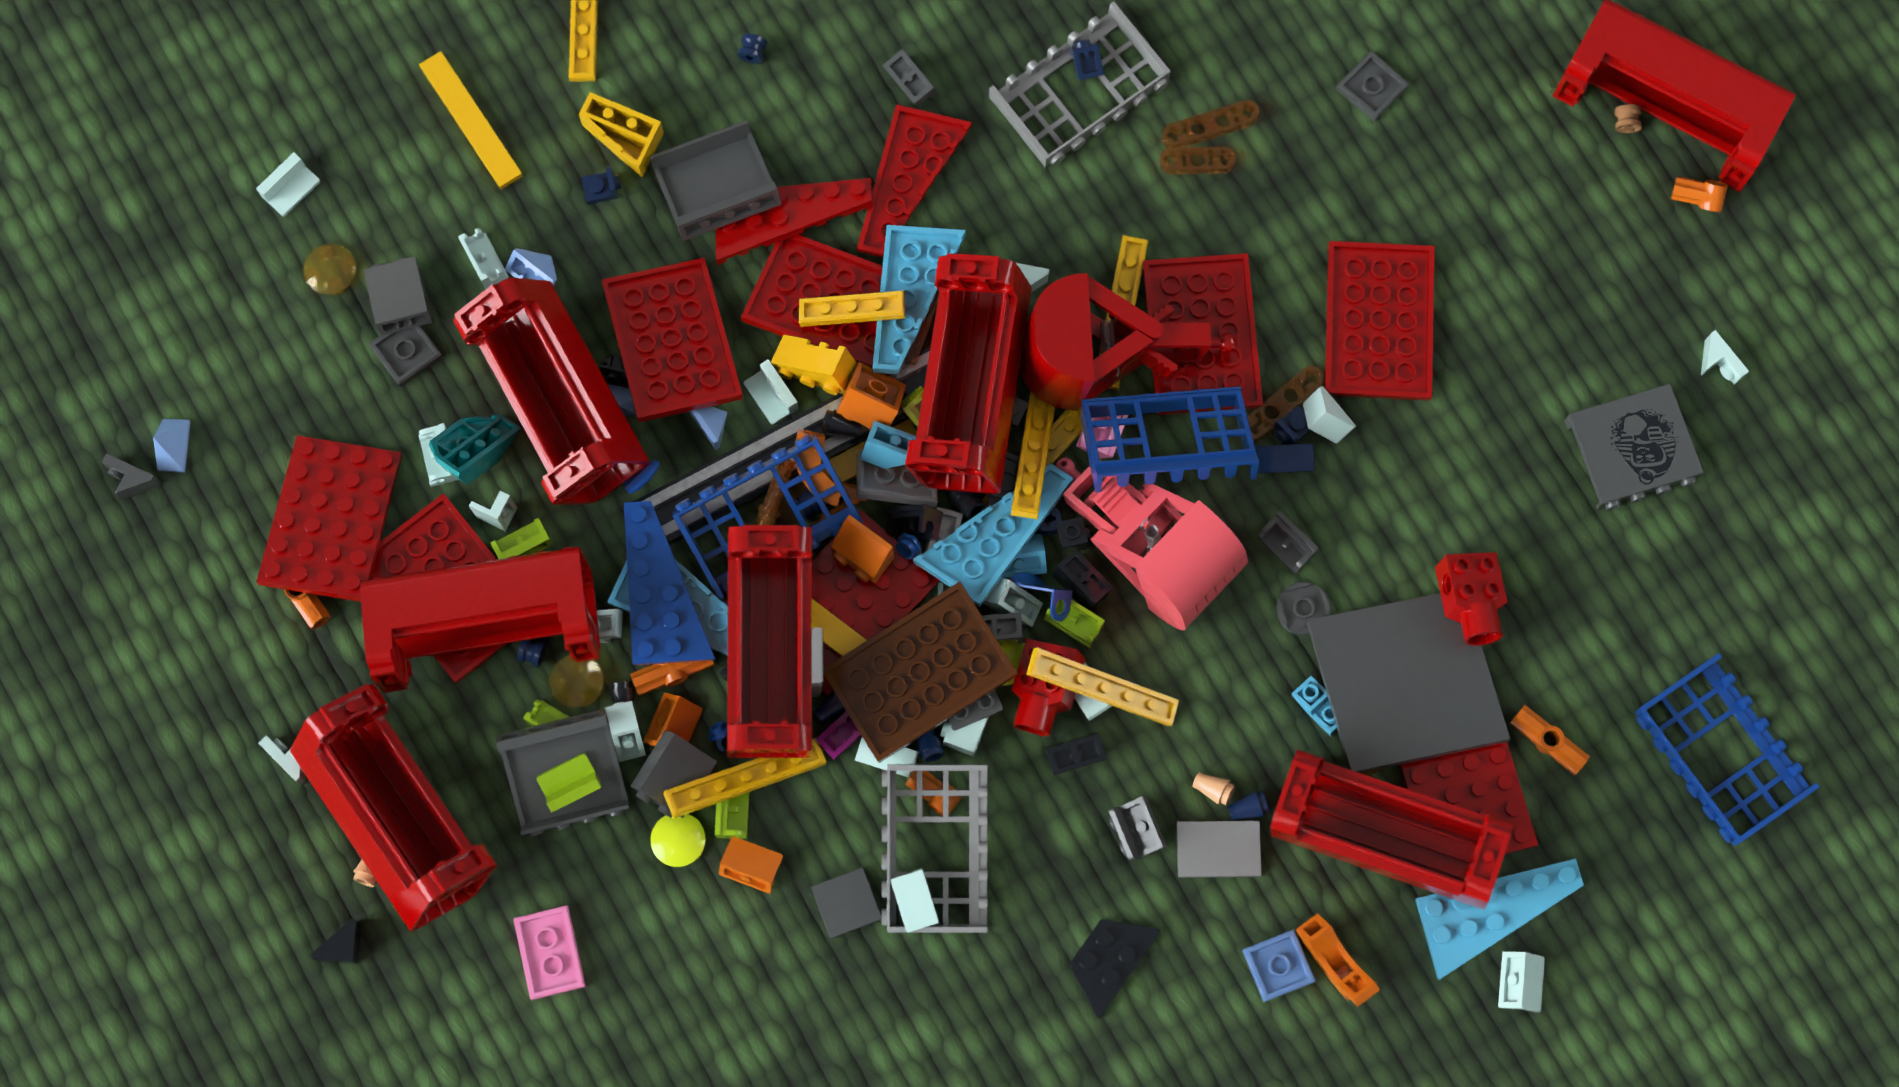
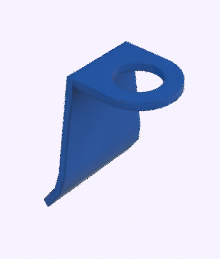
M653 460L646 468L623 484L626 487L625 490L632 494L648 483L660 466L659 461Z
M1018 573L1011 578L1016 585L1052 592L1050 603L1052 618L1056 621H1063L1068 616L1072 590L1048 586L1039 577L1030 573ZM1062 599L1064 601V610L1058 615L1056 605Z

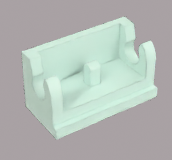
M480 228L475 229L473 236L468 237L465 233L458 236L485 289L492 284H498L509 278L486 233H483Z
M444 423L419 431L420 435H418L431 487L458 480L436 462L429 447L430 440L447 429Z

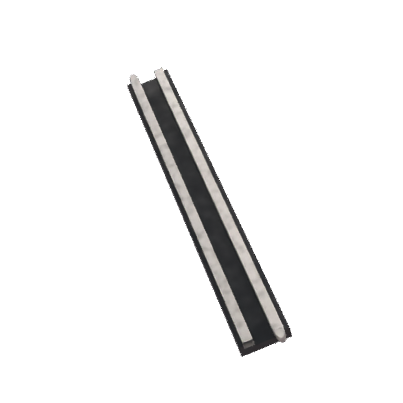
M931 346L907 358L900 375H889L906 384L902 400L918 387L922 386L924 389ZM838 394L633 502H652L667 542L671 545L684 538L673 518V511L676 510L675 505L688 498L690 501H693L700 497L699 493L707 487L714 486V488L723 485V480L734 473H737L739 476L747 472V467L756 461L761 460L762 463L772 458V453L783 447L786 450L794 447L798 428L825 434L823 449L829 459L866 441L870 430L862 425L858 438L826 435L827 432L821 430L826 410L833 411L838 409L843 394ZM901 407L890 427H894L909 419ZM793 457L775 466L784 483L799 476ZM769 469L728 491V494L738 510L780 487ZM723 495L705 503L714 521L731 512ZM700 507L682 516L691 533L709 524Z

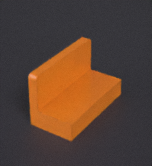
M664 693L643 743L655 747L665 730L675 733L689 743L702 713V708L681 696Z
M733 836L720 862L719 875L770 894L783 855Z

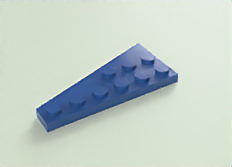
M652 502L624 503L633 666L715 660Z

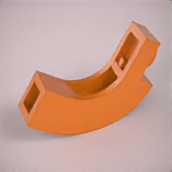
M798 428L796 440L805 435H810V437L817 435L822 447L824 446L825 434ZM815 446L798 454L806 471L822 464L821 457ZM797 466L798 473L801 475L802 473ZM825 469L810 476L818 493L835 485L832 477ZM804 479V480H803V483H804L805 486L808 488V490L811 492V490H810V488H809L807 482H806L805 479ZM841 481L854 504H859L860 501L866 502L867 499L856 498V484ZM838 490L822 500L828 504L838 506L841 494Z
M1318 913L1295 929L1318 966L1347 1000H1351L1358 1007L1380 991L1376 982L1347 953L1332 926Z

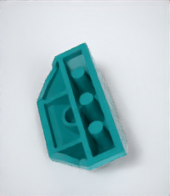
M493 414L492 417L476 416L461 418L431 439L429 447L436 462L458 480L469 485L500 461L520 433L521 427L502 414Z

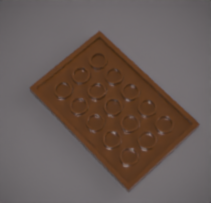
M961 582L956 583L823 668V674L878 763L886 760L1019 675Z

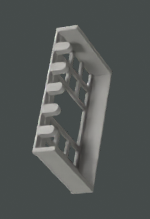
M1113 1L1109 5V13L1100 20L1097 16L1093 17L1088 23V28L1080 34L1077 31H1073L1068 36V42L1060 48H1057L1056 45L1050 47L1047 51V57L1040 62L1030 61L1027 64L1026 72L1020 76L1010 75L1006 79V86L1000 90H997L994 85L990 87L989 98L1044 165V168H1047L1051 164L1055 166L1065 158V154L1072 149L1074 151L1080 149L1090 136L1100 135L1107 128L1106 125L1113 120L1115 122L1121 120L1127 114V110L1134 105L1136 107L1141 106L1148 99V95L1154 91L1157 93L1162 91L1169 84L1171 71ZM1119 27L1129 41L1117 50H1114L1104 37ZM1090 39V43L1100 41L1110 54L1101 60L1102 67L1114 59L1125 73L1111 83L1104 75L1097 76L1118 101L1119 105L1083 130L1044 79L1073 59L1069 48L1075 47L1074 42ZM1134 45L1144 60L1129 69L1119 55ZM1149 64L1159 77L1144 87L1134 73ZM1130 78L1139 91L1124 100L1114 87ZM1039 83L1049 97L1034 107L1024 93ZM1018 97L1030 110L1020 118L1009 105ZM1054 102L1064 116L1049 126L1039 111ZM1033 115L1044 128L1036 136H1033L1023 123ZM1069 121L1078 134L1063 143L1053 130ZM1048 134L1058 145V148L1050 154L1038 142Z
M888 764L887 770H882V787H887V798H882V814H887V825H882V842H887V853H882V870H887V881H882V898H887V909H882V926H887V933H987V764ZM896 771H917V790H896ZM922 771H943V790H922ZM949 771H969V790H949ZM896 796H917V816H896ZM922 796H943V816H922ZM949 796H969V816H949ZM896 822H969V872H924L925 877H943V898H932L933 904H943V924H934L911 932L906 931L904 924H896V904L898 903L891 879L911 873L896 872ZM948 877L969 878V898H948ZM948 904H969V924H948Z

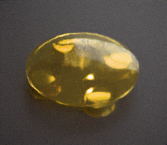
M325 244L315 248L307 256L303 273L306 282L313 290L322 294L340 295L353 281L357 265L354 257L346 248L337 244Z
M568 655L554 666L549 678V685L553 695L560 703L572 708H581L590 705L599 697L604 686V675L600 665L595 660L576 663Z

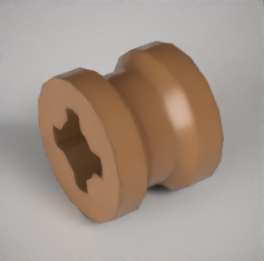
M1627 104L1615 108V116L1618 118L1615 130L1619 133L1640 131L1642 129V122L1639 120V116L1642 113L1641 107Z

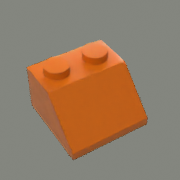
M858 362L841 398L837 413L847 420L866 426L869 430H871L874 421L891 426L899 411L906 384L883 373H873L871 367Z
M851 515L846 518L831 545V551L834 554L832 558L844 567L848 564L854 568V574L864 582L870 580L875 584L894 560L893 546Z

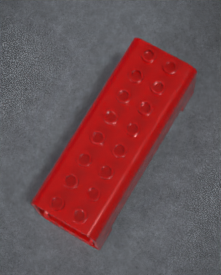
M1612 0L1603 1L1552 95L1573 107L1575 103L1578 104L1588 84H1591L1628 104L1640 106L1642 111L1728 154L1721 168L1719 181L1728 184V187L1738 192L1742 190L1754 174L1796 96L1795 93Z
M947 253L946 256L938 257L934 285L940 292L916 440H909L905 467L927 488L999 494L1001 493L1032 286L1017 263L1011 260L1001 259L999 256Z
M507 278L498 284L489 286L454 314L453 322L467 345H476L481 348L548 473L543 476L541 484L552 505L592 504L598 502L650 464L645 451L550 281Z
M742 525L728 528V758H808L811 756L812 528L801 527L799 525Z
M580 546L565 547L561 550L548 552L540 551L530 555L510 556L505 559L484 560L474 564H459L449 568L429 569L418 573H403L393 577H378L360 583L366 662L371 678L383 693L408 690L410 676H412L411 658L564 634L565 649L570 651V658L574 659L576 663L600 659L601 642L592 570Z
M366 684L320 707L317 712L310 715L302 725L290 749V753L410 932H414L477 895L497 867V863L484 844L471 845L386 720L385 716L390 709L388 703L374 684Z
M1297 749L1283 786L1270 830L1272 837L1484 910L1494 888L1514 823L1490 814L1484 816L1324 761L1323 757Z

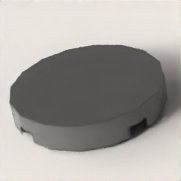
M1296 582L1287 586L1280 594L1276 604L1277 617L1281 625L1290 633L1298 636L1310 635L1307 621L1329 616L1331 612L1330 601L1326 593L1310 582Z

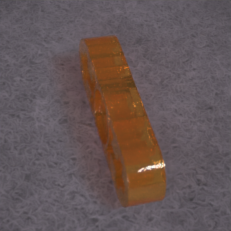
M1171 147L1161 153L1159 166L1167 174L1228 173L1234 167L1236 156L1233 150L1228 147ZM1198 154L1204 158L1205 163L1202 166H1194L1191 164L1190 158ZM1183 155H1186V160H1185V165H1186V166H1182V164H1183V161H1182ZM1209 155H1213L1212 166H1208L1210 160ZM1221 155H1225V158L1228 160L1226 165H1222L1221 161H1219ZM1168 156H1173V159L1176 160L1174 166H1169V162L1166 161Z

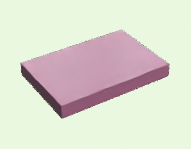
M568 905L513 918L530 1000L586 987Z

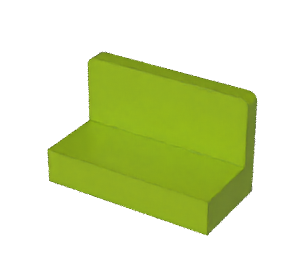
M584 752L536 777L546 796V804L551 813L601 788L600 779Z

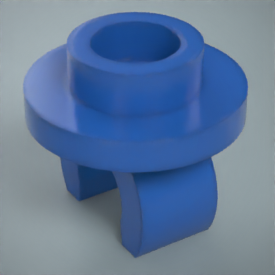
M719 721L709 728L710 732L707 738L711 742L714 741L720 751H724L721 741L727 737V722Z

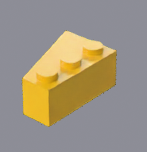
M590 92L579 113L582 126L642 178L650 162L649 156L654 154L664 134L661 121Z
M783 335L771 360V364L777 370L780 377L791 380L792 377L799 379L802 384L814 388L816 385L832 395L844 394L857 362L844 346H839L837 350L828 349L829 345L827 343L820 342L819 346L810 344L808 339Z

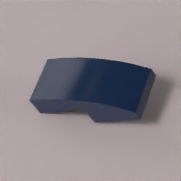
M1314 444L1256 447V454L1259 459L1257 473L1259 474L1315 471Z

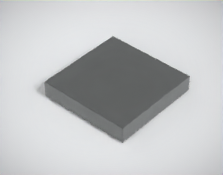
M1370 51L1336 86V90L1370 120L1375 122L1410 84L1374 52Z
M421 326L379 336L368 344L399 387L443 357Z
M863 867L811 887L830 939L882 920Z

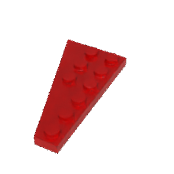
M896 104L872 191L873 206L867 210L857 252L883 258L887 225L904 226L972 127V122Z
M871 178L777 187L782 205L716 229L717 264H723L726 262V259L738 254L740 257L749 254V250L759 246L767 247L804 232V229L816 224L817 227L827 224V220L837 216L845 217L873 206Z

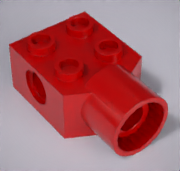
M1497 552L1446 554L1435 566L1445 617L1461 624L1466 645L1482 646L1500 640L1503 634L1498 612L1507 603V597Z
M1026 638L1017 669L1019 675L1015 677L1011 689L1020 698L1013 726L1031 734L1050 736L1056 714L1071 710L1076 693L1026 675L1033 649L1040 648L1083 665L1086 658L1077 649Z

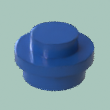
M903 533L897 538L895 547L902 557L912 559L921 553L920 542L914 535Z

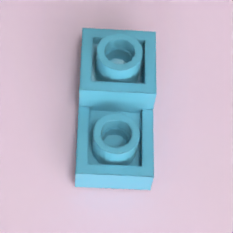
M1310 676L1292 693V696L1309 716L1332 737L1338 730L1326 689Z

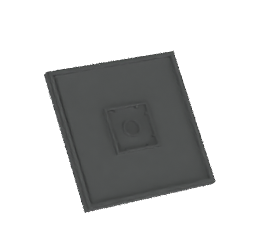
M1440 593L1307 621L1349 770L1362 773L1509 742L1510 736L1482 646H1469L1465 644L1461 624L1445 617Z

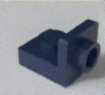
M1090 39L1074 42L1075 47L1069 48V52L1073 57L1077 80L1080 81L1104 75L1098 44L1090 43Z
M611 166L605 167L606 172L581 177L588 205L618 199L617 189H621L618 173L613 174Z
M1299 406L1294 408L1283 419L1277 420L1274 425L1276 437L1283 444L1287 443L1288 445H1295L1311 431L1308 429L1305 412Z

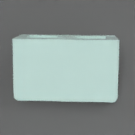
M293 152L256 189L261 197L279 214L286 216L320 183V180L305 166L301 158Z
M766 360L759 365L761 371L745 380L744 385L770 424L774 425L799 408L796 399L771 362Z
M502 491L499 492L491 509H487L472 501L469 505L476 518L505 532L517 510V506L511 496Z
M923 868L891 879L907 932L939 923Z
M1502 952L1499 1008L1523 1009L1532 1012L1541 1011L1544 957L1527 952Z

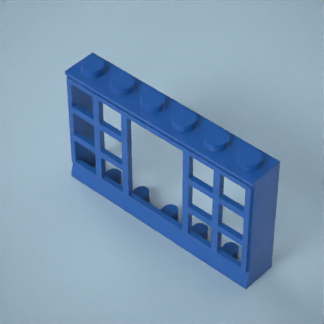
M1241 387L1198 389L1181 392L1172 391L1157 394L1147 393L1143 395L1082 400L1080 418L1095 493L1101 492L1102 478L1117 476L1118 486L1125 487L1129 484L1130 475L1143 474L1145 484L1151 485L1156 481L1157 472L1170 471L1172 481L1180 482L1183 478L1184 470L1197 469L1198 478L1206 480L1209 478L1210 468L1224 467L1225 476L1232 478L1236 475L1237 466L1248 465L1250 478L1256 479L1259 459L1256 454ZM1229 406L1234 407V409L1232 410H1221L1220 408ZM1214 408L1215 411L1196 412L1195 409ZM1189 410L1199 453L1151 457L1142 414ZM1136 414L1135 418L1117 419V416ZM1236 416L1239 429L1226 430L1223 417ZM1096 417H1111V420H1091V418ZM1216 418L1219 431L1200 432L1197 419ZM1138 424L1139 438L1121 439L1119 426ZM1113 427L1115 440H1095L1093 428ZM1241 436L1243 449L1230 450L1227 437ZM1221 438L1224 451L1205 452L1202 439ZM1142 444L1145 458L1125 459L1123 446ZM1117 446L1119 460L1100 461L1097 448Z
M805 435L795 441L796 446L788 450L783 447L772 453V458L764 463L761 460L756 461L747 467V472L739 476L737 473H734L723 480V485L714 488V486L707 487L699 493L700 497L693 501H690L688 498L675 505L676 510L673 511V518L719 600L723 599L724 592L728 591V571L716 577L707 562L708 559L723 551L728 557V542H725L717 526L735 517L739 526L745 525L728 491L765 471L771 470L801 527L808 526L800 510L815 502L819 504L826 519L810 527L812 528V550L820 545V541L831 535L836 537L849 515L863 524L860 514L817 435L813 437ZM815 446L823 463L806 471L798 454ZM793 457L802 474L784 483L775 466ZM827 468L835 485L818 493L810 476ZM805 479L814 496L796 506L788 488ZM839 490L847 507L830 515L822 499ZM723 495L731 512L714 521L705 503ZM700 507L709 524L691 533L682 516ZM712 529L721 546L703 555L695 538Z
M1718 653L1641 706L1635 713L1637 715L1636 720L1641 728L1645 731L1648 730L1653 736L1655 747L1661 753L1664 752L1670 759L1669 764L1672 770L1677 775H1682L1687 782L1686 788L1693 797L1699 798L1704 805V813L1709 819L1715 820L1721 828L1719 832L1724 840L1728 843L1731 842L1735 846L1819 788V785L1817 783L1811 786L1807 784L1800 774L1803 771L1799 762L1792 764L1783 752L1787 748L1786 744L1781 739L1778 741L1774 740L1766 729L1770 726L1768 720L1765 717L1759 719L1750 708V705L1753 704L1752 699L1748 695L1742 697L1733 685L1736 682L1735 676L1730 672L1725 674L1716 661L1722 658ZM1702 672L1714 689L1698 699L1686 682ZM1681 686L1693 703L1677 713L1666 696ZM1717 693L1729 710L1714 720L1702 703ZM1661 701L1672 715V718L1658 727L1646 710ZM1697 707L1709 724L1693 734L1682 717ZM1733 714L1762 752V755L1707 793L1678 752ZM1677 722L1688 739L1674 748L1662 731ZM1767 759L1778 776L1763 786L1751 769ZM1746 773L1758 790L1742 800L1731 783ZM1783 780L1795 797L1779 807L1767 790ZM1726 788L1737 805L1723 814L1711 797ZM1762 794L1774 811L1761 821H1758L1747 807V804ZM1741 809L1753 826L1741 835H1738L1727 818Z

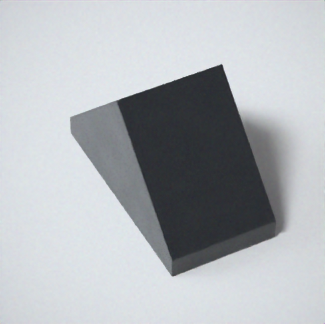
M354 918L349 920L317 948L310 957L318 962L358 964L361 936L360 922Z

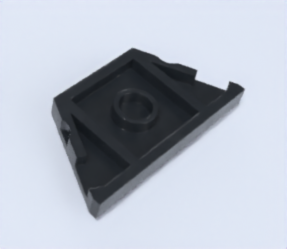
M1101 919L1069 963L1074 977H1076L1084 996H1086L1093 1013L1098 1019L1161 930Z

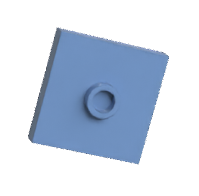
M1294 929L1242 950L1263 1002L1316 982Z

